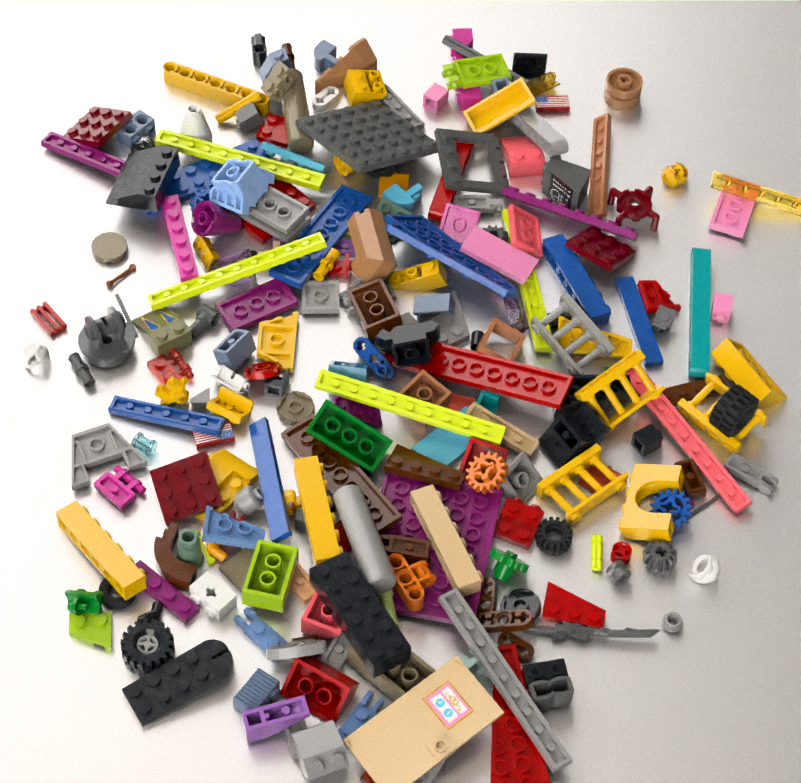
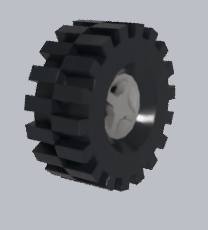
M143 619V623L140 624L139 621L134 622L135 627L129 625L127 632H123V639L120 642L123 662L125 665L127 664L130 671L134 669L135 674L139 675L142 671L145 676L148 672H152L171 661V659H174V636L168 626L165 628V623L160 622L158 625L155 619H152L151 623L148 622V619Z

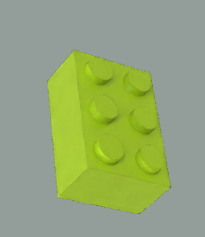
M258 539L242 589V604L283 613L298 564L299 548Z

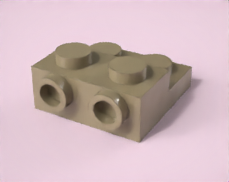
M279 60L273 66L269 76L263 81L260 89L271 99L280 103L298 77V74Z

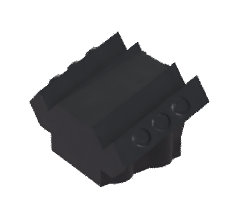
M432 320L426 325L416 322L395 326L390 332L382 329L376 336L378 349L393 356L394 364L398 369L430 363L432 359L430 349L441 338L440 325Z

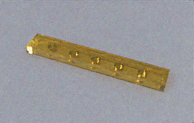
M716 171L712 173L710 188L801 216V198Z

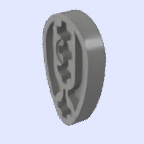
M326 640L288 642L266 647L268 660L290 659L327 652Z

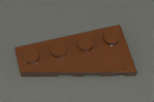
M399 444L395 446L384 465V472L460 491L466 477V473Z

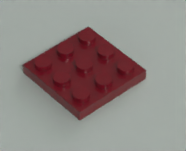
M94 106L73 127L69 128L63 136L87 146L101 148L133 115L131 111Z
M592 226L567 240L565 245L566 248L609 272L634 258L636 251L631 249L629 245L622 244L615 237L606 235L599 228Z
M207 451L150 470L156 495L167 526L171 522L178 523L205 513L207 505L213 507V510L224 506Z

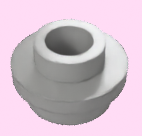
M670 612L663 617L662 626L668 632H678L682 628L683 620L678 613Z

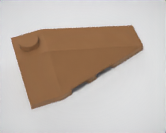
M365 37L352 44L348 48L349 52L344 57L340 56L337 59L336 65L333 68L329 67L315 81L316 95L328 86H334L337 89L344 87L343 83L348 69L377 70V58Z

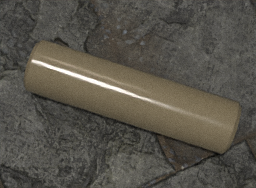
M291 68L298 74V77L281 100L289 149L294 153L304 154L314 147V139L295 126L296 119L310 115L303 75L298 69Z

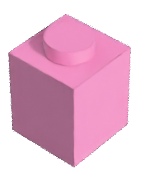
M434 83L423 94V107L437 114L448 103L449 90Z
M715 292L710 321L728 324L732 311L733 295Z

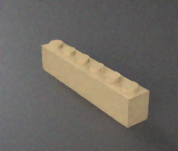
M433 484L411 491L410 504L428 540L431 541V546L452 588H457L463 597L481 591L482 574L480 570H476L472 554L467 553L465 540L459 537L458 527L455 522L451 521L449 509L447 506L444 507L442 503L441 493L435 490Z

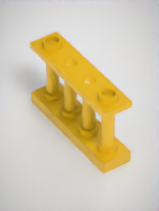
M640 350L632 351L574 393L577 400L589 402L612 428L611 431L616 428L615 425L648 401L660 397L661 392L665 390L663 385L656 384L654 386L641 366V360L645 358V355ZM630 368L635 369L648 390L640 397L625 376L626 371ZM615 379H619L633 401L624 408L610 387V383ZM600 390L605 392L617 411L609 419L595 399V393Z
M707 372L705 374V383L707 385L691 401L687 402L682 398L677 403V411L727 451L739 455L741 453V440L757 423L765 428L767 426V416L762 410L757 409L749 423L738 434L730 438L725 436L709 423L711 411L717 401L706 412L701 413L696 408L713 389L720 395H723L730 389L722 383L718 376Z
M597 443L537 483L536 495L540 499L545 496H551L565 510L566 524L578 522L582 515L617 491L621 492L627 486L628 474L625 472L617 477L600 460L602 448ZM595 465L611 482L602 487L586 471V468ZM576 475H580L596 493L587 497L571 479ZM561 485L566 486L581 503L573 508L556 489Z

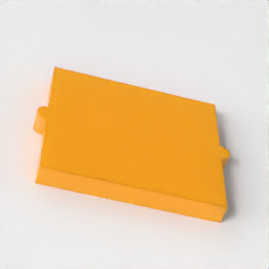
M395 172L391 177H380L378 197H382L383 191L395 183L406 192L408 190L409 174H397Z

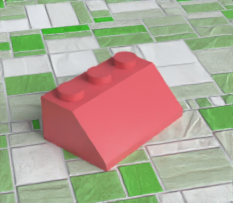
M315 591L301 618V632L310 636L318 635V637L323 639L340 636L342 630Z

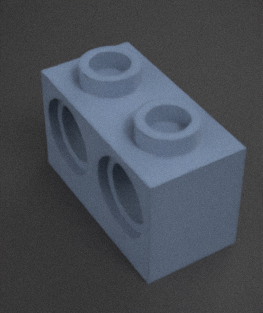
M140 109L133 113V117L116 133V140L130 149L139 137H149L156 131L155 119Z

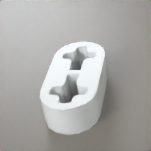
M328 86L313 97V109L319 112L325 111L339 99V90L334 86Z

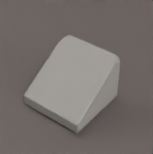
M210 388L192 397L190 402L208 403L210 400Z

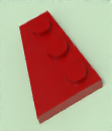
M548 581L541 620L563 624L562 621L573 624L579 623L585 627L590 626L592 629H601L604 626L606 610Z

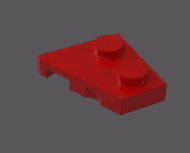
M267 113L264 119L265 123L260 126L256 139L259 142H269L287 149L288 140L284 117Z

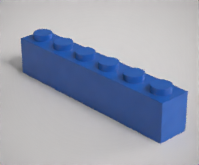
M563 233L543 239V255L564 290L568 292L578 305L584 307L585 313L597 327L608 324L611 309L604 302L601 292L596 289L593 279L588 276L585 266L580 263L577 253L565 247L567 240Z

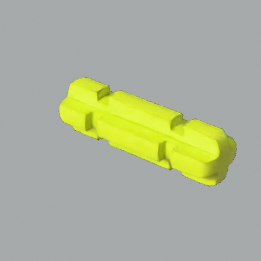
M594 534L591 539L592 571L600 572L603 567L602 535Z

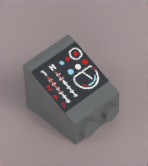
M551 157L549 162H545L542 172L545 174L541 179V184L543 185L542 193L557 205L559 203L569 206L568 209L573 211L580 209L588 192L591 170Z

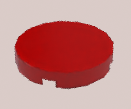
M272 361L254 363L252 368L245 367L244 376L247 379L253 380L271 378L282 373V365L279 362L275 365Z

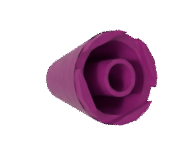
M209 200L200 201L192 212L194 223L191 222V226L196 235L237 234L242 228V220L239 216Z

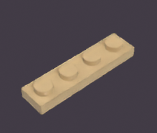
M474 401L465 413L505 426L506 431L502 443L518 453L524 451L528 458L531 457L540 442Z

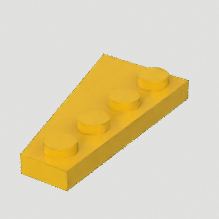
M559 316L558 330L571 320ZM576 326L557 340V342L565 349L581 337L584 331L580 326ZM601 331L615 347L613 354L608 358L622 359L632 352V339L611 332ZM588 340L572 352L571 355L587 356L596 349V345L592 340Z

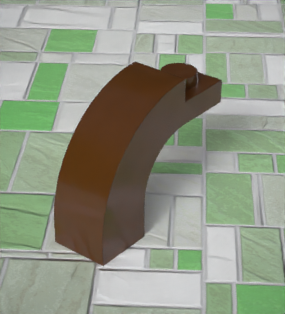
M171 522L169 528L164 530L162 538L157 536L155 538L154 555L156 568L159 575L176 589L190 593L189 586L197 578L196 565L180 561L173 555L172 552L180 532L179 524Z

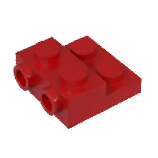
M507 497L497 520L494 537L528 551L536 536L537 527L543 521L544 511L538 505L532 504L529 506L524 504L518 497H513L512 499Z

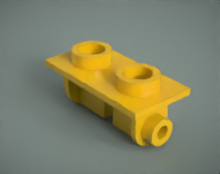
M197 235L192 246L206 270L209 271L211 265L219 266L221 264V257L214 251L210 239Z

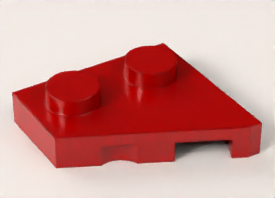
M656 280L638 281L637 287L646 313H656L659 305L679 313L681 306L679 304L675 305L670 300L671 295L663 290Z

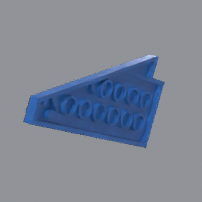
M386 215L384 221L388 224L385 230L425 252L428 258L437 259L461 272L464 277L472 278L497 292L501 297L517 296L519 290L490 267L459 251L461 245L423 215Z

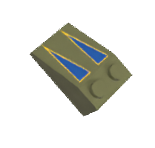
M168 307L151 311L132 320L133 325L159 360L192 345V332L179 315Z

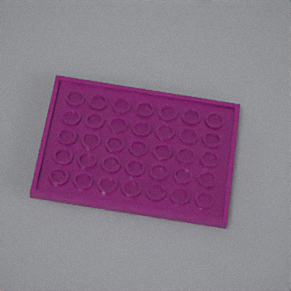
M386 472L381 492L402 515L403 520L381 534H393L428 540L410 504V492L432 484ZM464 482L460 491L433 484L435 490L441 493L444 507L447 506L449 509L451 521L455 522L458 527L459 537L465 540L466 551L468 554H472L476 570H480L483 577L481 591L463 597L476 616L504 488L497 489L495 487L493 488V493L487 490L486 494H483L481 491L477 493L468 485L469 482ZM431 546L427 563L429 570L432 574H435L437 580L433 585L424 589V607L417 612L410 611L405 606L395 587H393L395 612L400 615L453 624L438 601L439 596L453 590ZM405 559L409 566L419 562L416 560Z

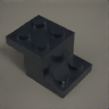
M585 401L574 415L560 414L538 441H540V447L554 464L561 468L575 456H579L596 443L599 445L612 428L589 402Z

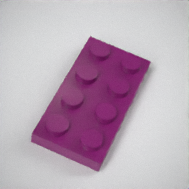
M272 279L215 304V307L221 313V317L229 329L233 331L236 328L244 330L299 306V301L285 282Z

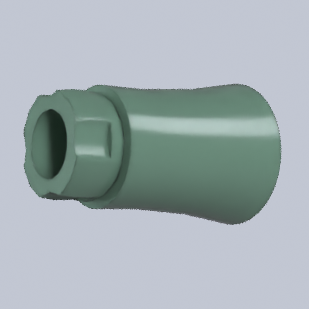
M183 529L177 540L178 551L176 558L180 561L196 565L198 570L202 567L205 560L201 550L200 538L194 529Z

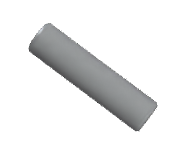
M353 484L342 486L334 493L333 501L361 574L375 594L385 593L395 586L397 577L362 489Z

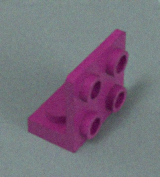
M336 396L333 399V404L365 424L377 428L382 426L380 410L378 408L340 396Z

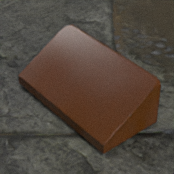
M693 458L675 462L674 465L682 466L685 477L683 486L687 495L705 497L707 488Z

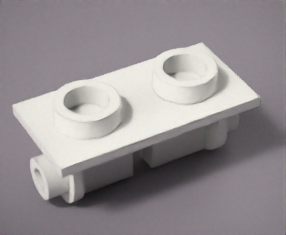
M218 365L216 368L217 374L210 375L219 386H226L240 395H249L245 391L251 385L249 380L239 374H236L233 379L232 376L235 371L227 366Z

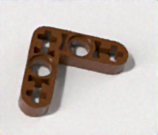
M484 578L476 617L481 624L484 623L482 626L486 632L497 633L531 629L534 626L535 619L530 610L496 611L498 587L493 578ZM488 585H490V586L488 587V594H487L486 591H485V589L487 588ZM484 602H491L489 607L481 608ZM502 618H509L508 623L504 625L499 624Z

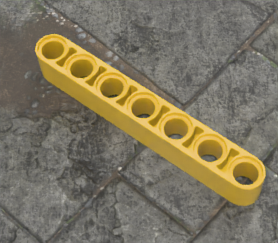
M170 61L163 64L165 83L229 106L256 91ZM259 92L262 99L255 103L261 115L266 116L270 112L269 96Z

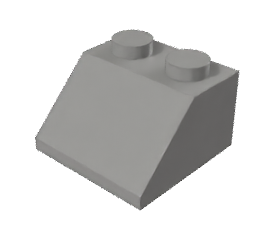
M333 720L291 734L302 774L306 779L312 780L350 766L345 745Z

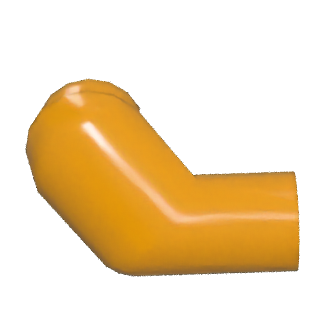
M206 542L207 552L223 563L228 554L220 549V544Z

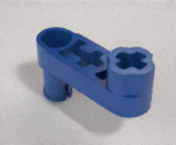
M365 337L355 339L353 349L376 375L388 381L394 379L396 376L395 368L376 348L374 343ZM373 355H374V356H378V357H377V360H378L381 364L378 365V364L375 363V362L372 363V361H373L372 356H373Z

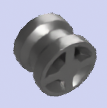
M622 560L613 562L606 569L607 575L613 578V583L616 586L625 583L632 575L629 569H625V564Z

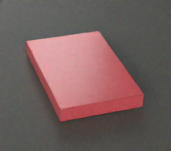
M510 204L507 209L511 245L540 259L543 257L539 218L514 204Z

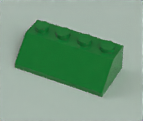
M327 399L305 431L372 474L393 440Z

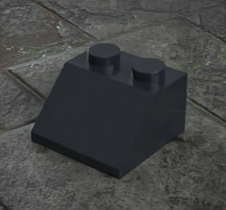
M512 53L510 70L528 80L544 81L548 55L542 53Z

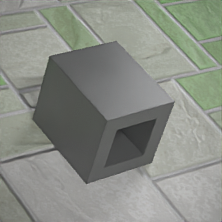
M253 101L235 111L238 126L244 128L247 133L265 123Z

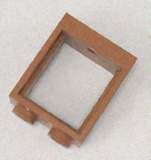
M494 317L487 326L475 352L506 359L485 347L491 332H494L515 344L509 359H507L515 361L526 335Z

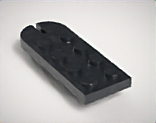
M215 639L206 640L121 690L141 725L144 726L226 678L233 669V656L227 645L222 641Z

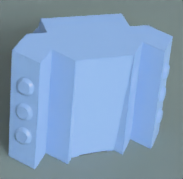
M238 159L227 160L211 180L214 187L210 190L209 201L236 213L249 215L250 207H256L260 197L265 192H268V184H274L275 174L257 167L255 161L249 159L244 161Z

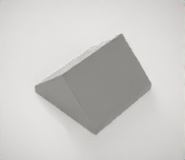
M523 451L505 470L508 473V476L503 477L506 482L500 483L499 486L504 488L503 497L505 499L507 497L511 499L518 497L526 504L536 492L537 483L542 481L543 478Z

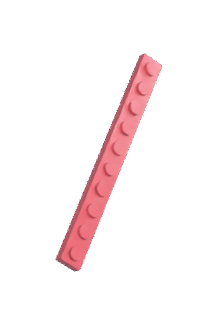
M634 368L626 371V375H630L631 385L639 397L648 391ZM662 392L660 397L654 400L651 399L646 403V406L689 458H693L696 467L735 515L752 504L747 494Z

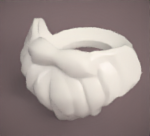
M32 342L23 348V352L26 355L23 365L26 369L36 367L45 357L50 359L48 348L37 342ZM35 355L37 361L33 365H29L30 359Z
M706 554L699 556L692 565L693 573H690L689 577L700 584H709L717 581L720 574L717 556ZM704 560H709L705 570L699 573L698 567L700 563Z

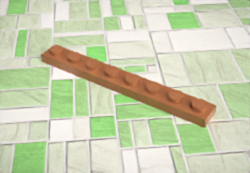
M609 113L595 118L593 122L588 216L591 217L594 214L602 219L607 214L612 116Z

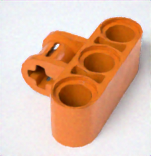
M391 554L388 557L397 577V582L394 586L410 611H420L424 607V589L433 585L437 577L429 570L427 561L422 560L409 566L401 554Z

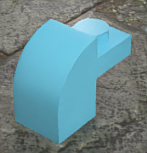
M395 183L383 191L382 198L409 212H413L414 204L422 198L423 187L417 183L405 192Z

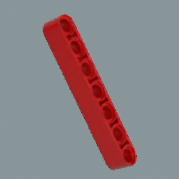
M455 141L463 177L474 144ZM443 176L440 178L428 212V219L437 222L442 220L446 203L453 204L454 196L457 193V190L445 189Z

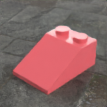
M528 136L499 138L509 178L543 175L544 172L542 171L545 164L543 150Z

